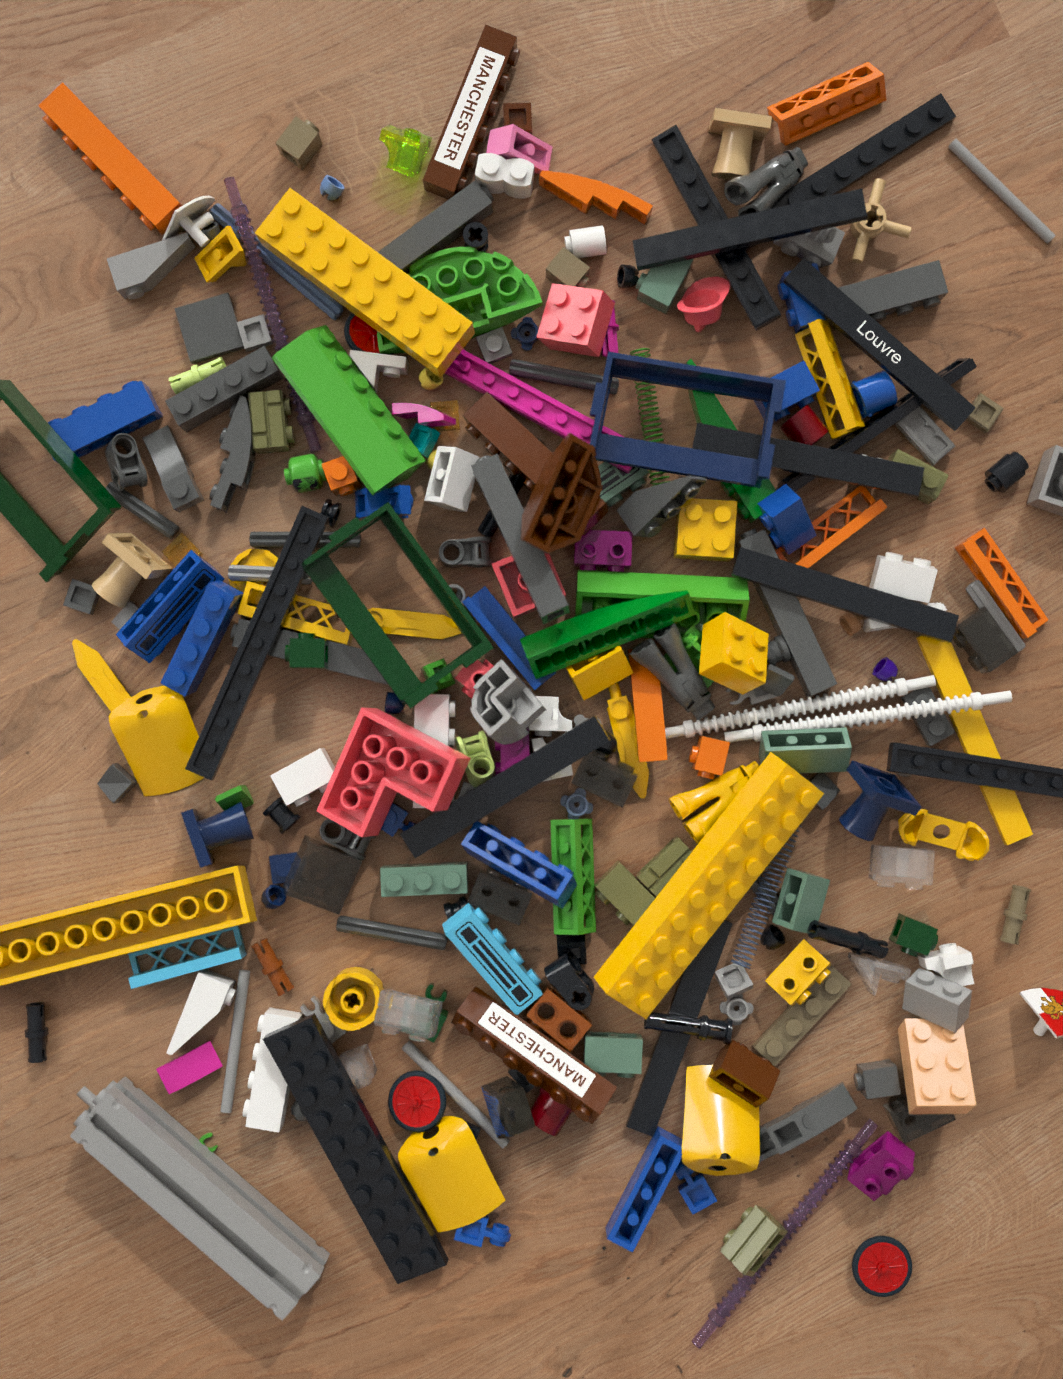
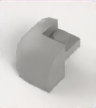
M502 659L484 674L473 687L475 692L472 697V707L470 710L486 733L494 741L502 745L514 743L529 734L526 728L547 710L528 686Z

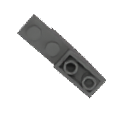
M241 395L238 402H234L230 409L229 417L231 420L228 428H224L220 435V449L229 454V457L223 460L220 466L221 478L218 485L215 484L209 496V499L212 500L210 505L225 513L228 511L236 488L248 490L256 457L252 443L249 401Z
M841 1082L794 1106L791 1111L760 1126L759 1162L777 1153L781 1155L799 1146L857 1110V1106L844 1083Z

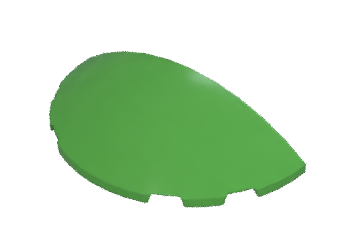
M474 247L448 248L429 254L409 267L408 275L473 323L475 334L472 338L508 325L543 305L539 291L527 273L524 274L518 269L511 259L495 251L493 254L478 251ZM377 331L380 354L405 353V351Z

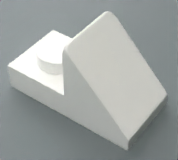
M350 350L349 356L376 393L380 372H383L385 376L394 378L400 377V374H408L409 363L407 357Z

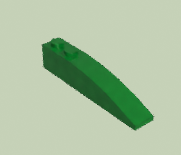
M692 359L686 362L688 365L696 366ZM688 389L697 423L737 430L715 394ZM763 479L760 488L720 482L725 493L728 496L732 495L737 501L739 515L743 520L748 519L750 524L762 515L758 503L776 491L768 479Z
M688 590L658 594L617 603L572 617L520 638L535 679H538L694 616L695 611Z

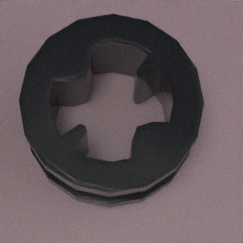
M331 499L325 501L320 514L329 517V526L334 527L340 515L342 504L339 502L333 504Z

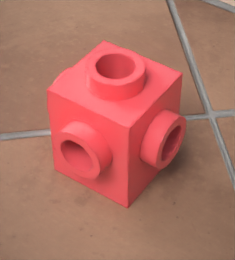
M485 659L483 663L476 660L467 668L463 667L455 677L464 685L461 691L472 699L475 692L473 688L476 684L475 678L478 675L486 674L494 665Z

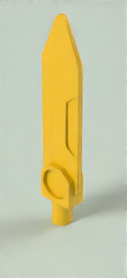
M382 608L368 609L385 634L432 639H445L462 634L453 620L445 615Z
M74 639L72 645L78 668L112 712L125 700L131 698L130 694L98 651ZM141 712L137 715L139 718H144Z
M615 683L608 687L611 699L607 700V712L614 737L617 740V749L625 779L638 796L644 799L647 793L649 769L647 762H638L632 706L627 696H622L619 683Z

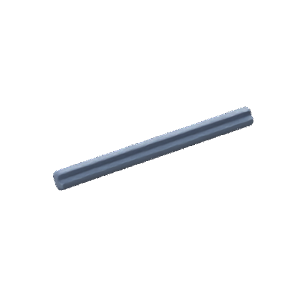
M216 203L210 209L209 213L223 228L231 226L237 239L330 318L337 320L344 310L340 304L262 246L256 234L221 204Z

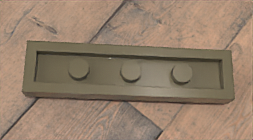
M832 965L828 969L831 974L820 985L816 982L809 989L812 993L801 1006L798 1003L794 1006L789 1005L752 1045L774 1067L852 985Z

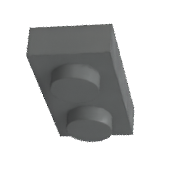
M930 687L913 690L907 695L900 697L903 703H908L909 705H912L913 701L917 704H920L921 700H924L925 703H928L929 699H932L934 702L937 701ZM937 712L935 716L927 714L926 718L919 715L918 719L911 716L927 746H932L955 733L944 713L940 715Z

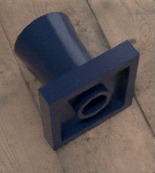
M853 760L846 770L862 789V792L852 805L839 817L843 827L853 835L866 841H873L889 808L914 816L921 809L922 806L896 775Z
M242 802L203 820L199 819L196 809L181 813L200 868L214 863L211 853L212 849L239 841L254 839Z

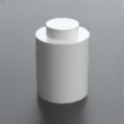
M603 225L569 230V236L564 237L565 248L577 258L605 255L607 253Z

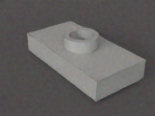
M918 407L895 424L931 466L935 465L955 447L954 443L921 407Z

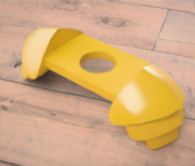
M920 809L916 816L905 813L898 820L901 839L906 844L916 846L918 840L943 846L956 850L957 858H965L969 861H979L989 851V838L986 832L973 822L962 823L929 814L928 810ZM941 824L948 826L950 829L948 836L943 839L936 838L933 835L934 828Z

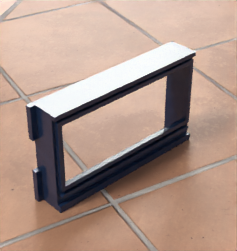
M608 352L602 383L596 382L590 417H595L590 445L595 447L596 461L684 476L704 477L708 480L760 488L763 479L769 480L775 445L769 443L774 414L780 415L786 380ZM612 378L767 402L758 459L602 434Z

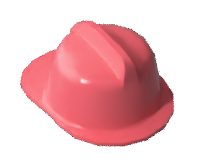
M722 277L700 279L686 290L678 302V310L683 312L686 322L693 325L696 332H701L707 325L713 324L720 319L723 301L730 290L729 281Z

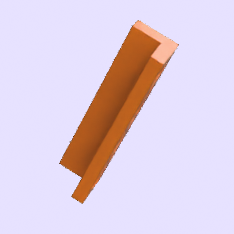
M866 62L767 107L768 115L772 116V119L778 123L781 142L785 146L886 101L884 74L871 63Z
M857 487L812 522L814 530L823 531L822 543L818 546L807 545L806 543L800 547V560L795 564L806 568L811 567L888 507L881 498L876 501L865 487ZM859 493L869 504V507L863 512L851 510L852 498ZM847 503V505H846V510H844V509H839L840 507H842L844 504ZM831 514H845L844 526L842 528L828 527ZM850 515H855L856 517L849 522ZM823 520H825V521H824V527H822V526H817V525L820 524ZM828 532H834L833 535L827 538ZM782 547L776 549L775 552L778 558L788 562L782 554L784 549ZM805 549H813L805 555Z
M985 528L979 530L955 547L975 578L982 582L1021 639L1030 637L1037 632L1036 629L1048 621L1042 609ZM980 537L987 545L986 556L975 543ZM990 562L1001 565L1003 568L1002 579H1000ZM1006 585L1017 588L1019 591L1018 602H1016ZM1022 608L1031 609L1038 620L1031 623Z

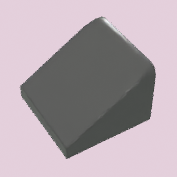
M770 664L767 665L766 683L759 686V688L775 696H781L794 681L795 677Z
M816 773L809 780V782L824 793L816 804L820 810H824L841 791L825 773Z

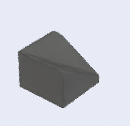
M113 763L97 784L111 802L119 803L138 782L118 763Z

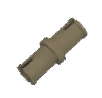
M1012 885L1008 909H1004L1003 914L1006 918L1000 937L1001 941L1019 945L1023 920L1026 921L1028 916L1025 912L1031 892L1030 888Z

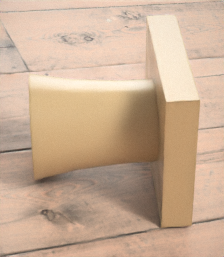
M715 108L710 120L708 133L720 134L722 139L711 175L715 178L729 181L733 178L749 174L753 139L764 140L770 130L772 116Z
M111 533L105 537L102 543L118 557L92 583V587L97 594L109 603L125 608L142 577L145 579L164 578L174 568L132 533Z

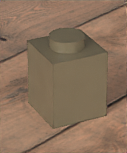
M295 116L277 140L276 145L282 156L303 170L321 147L322 141L319 136V129L309 120L303 122Z
M563 247L547 266L545 277L555 284L586 288L590 282L588 278L590 267Z

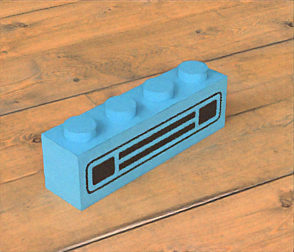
M468 903L442 924L445 935L512 1012L518 1015L543 995L539 986L542 981L532 968L528 971L522 965L524 960L515 948L511 951L504 944L507 942L504 935L497 928L492 930L488 926L487 922H489L486 914L479 907L475 910Z

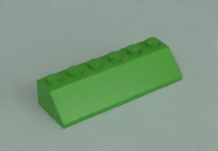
M327 325L307 330L272 356L278 368L372 495L409 479L426 461Z
M578 570L575 616L633 599L688 590L695 615L675 624L681 636L691 625L702 634L703 624L724 612L746 622L750 601L748 581L736 577ZM654 631V632H652V633H649V634H647V635H644V636H642V637H640V638H653V639H655V638L653 637V635L655 634L656 631Z

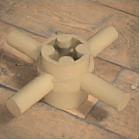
M875 179L869 202L865 204L867 219L873 221L872 227L866 226L868 220L851 223L852 235L857 239L852 257L854 263H863L869 240L877 237L882 231L908 238L910 235L911 227L886 220L885 209L880 205L886 184L884 179Z

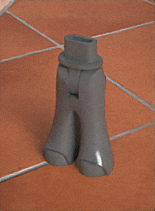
M795 147L793 150H786L757 170L726 182L724 188L725 196L729 202L737 206L748 202L766 186L759 196L738 210V216L772 209L775 203L797 183L798 179L803 175V169L808 166V161L799 147Z
M674 623L657 630L653 637L674 663L677 669L676 673L651 639L638 644L629 654L635 661L655 675L673 698L687 712H692L695 718L699 720L715 708V705L710 700L711 693L691 661L683 645L680 631Z

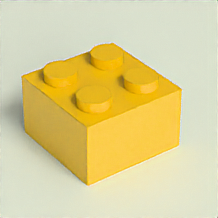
M695 498L687 500L680 507L681 510L676 515L673 558L730 562L734 558L737 501Z
M724 612L703 624L699 674L742 695L765 684L769 634Z

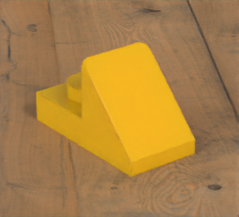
M226 226L194 258L207 283L216 282L230 267L247 265L244 251L231 226Z

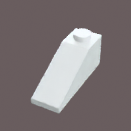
M203 969L198 972L166 1052L167 1054L172 1055L226 1005L230 1006L237 991L233 989L236 980L209 969Z

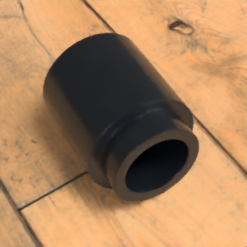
M1015 451L1011 454H1005L985 471V484L993 492L999 491L1004 493L1025 475L1029 465L1025 458Z

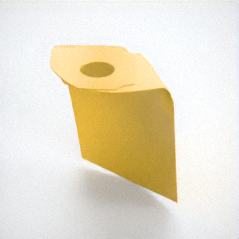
M167 686L149 688L125 700L109 715L111 730L144 797L181 790L204 778L185 769L199 735L181 694ZM145 695H153L147 702L136 704L139 698ZM147 710L148 712L147 716L144 718H139L137 716L142 711Z
M713 1065L687 1067L682 1139L683 1164L693 1171L714 1176L737 1175L756 1170L760 1159L759 1106L757 1108L708 1077ZM727 1153L731 1158L727 1160L720 1159V1155ZM724 1166L727 1169L723 1171L710 1170L708 1167Z
M443 1116L435 1126L439 1127L438 1133L430 1139L423 1138V1134L426 1131L413 1132L398 1152L401 1168L438 1233L474 1223L506 1201L468 1124L463 1119L454 1116ZM432 1148H438V1153L436 1155H428V1152Z

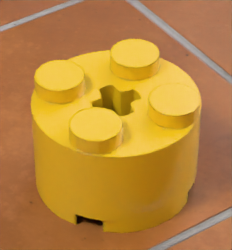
M361 967L346 968L339 972L327 986L323 996L324 1010L330 1021L338 1028L348 1031L358 1030L369 1025L377 1017L384 1002V989L382 981L370 970ZM352 993L357 994L358 1001L356 1004L351 1002L352 997L350 996Z

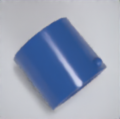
M883 370L859 381H853L851 384L863 418L872 417L873 414L897 403L895 386L890 376Z

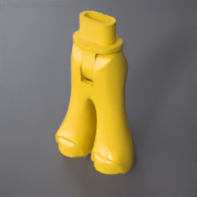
M753 761L746 767L740 765L738 768L724 773L703 786L679 793L668 799L677 817L683 820L705 803L718 797L715 803L682 823L690 837L697 844H699L758 769L759 764L756 761Z

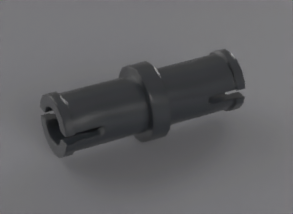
M33 1002L26 1004L27 1029L25 1030V1037L28 1038V1062L40 1063L47 1060L46 1036L49 1034L48 1027H45V1003Z

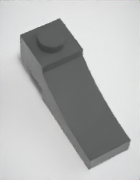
M167 425L143 437L160 476L161 485L173 509L180 513L204 501L194 480V475L171 428Z

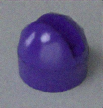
M884 657L876 664L872 674L883 682L892 681V676L896 677L898 674V668L892 660Z

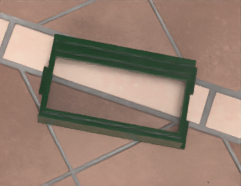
M0 380V402L3 400L98 507V510L65 545L0 472V512L47 564L39 575L45 582H49L54 576L62 573L63 568L122 506L10 380Z
M389 502L361 521L355 517L328 536V539L331 541L302 562V568L403 706L407 704L411 709L437 690L438 687L435 683L461 664L467 668L494 648ZM379 520L472 646L423 683L419 681L329 557L330 554Z

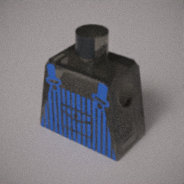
M505 1076L481 1086L497 1139L510 1138L535 1127L525 1090L521 1085Z

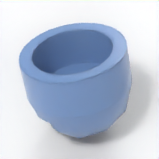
M325 175L320 185L321 195L324 196L327 193V200L330 201L338 199L345 189L340 181L329 175Z

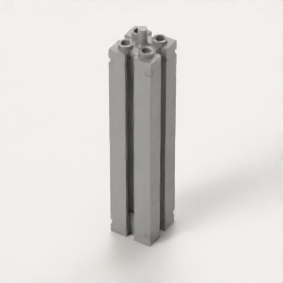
M126 1076L118 1083L113 1080L97 1096L84 1086L77 1093V1096L89 1108L73 1123L77 1128L70 1137L78 1144H82L89 1154L263 1305L271 1308L274 1314L283 1321L296 1306L303 1294H306L320 1278L324 1269L323 1266L327 1262L330 1253L322 1246H318L312 1237L215 1153L211 1152L208 1147L203 1145L140 1088H135L134 1083Z

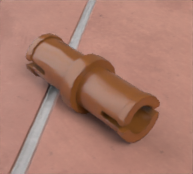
M266 937L260 940L265 952L262 951L258 942L253 944L251 948L263 967L261 969L263 975L269 977L277 995L281 996L285 992L280 982H283L287 991L293 989L294 985L282 967L284 964L282 959L277 958Z

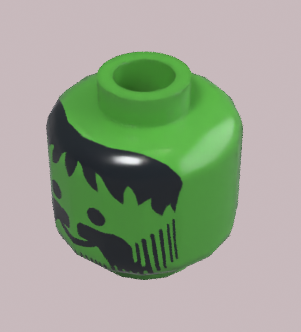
M315 454L290 458L289 468L284 469L286 484L293 485L294 490L298 493L321 489L323 481H327L321 465L324 463L323 459H318Z

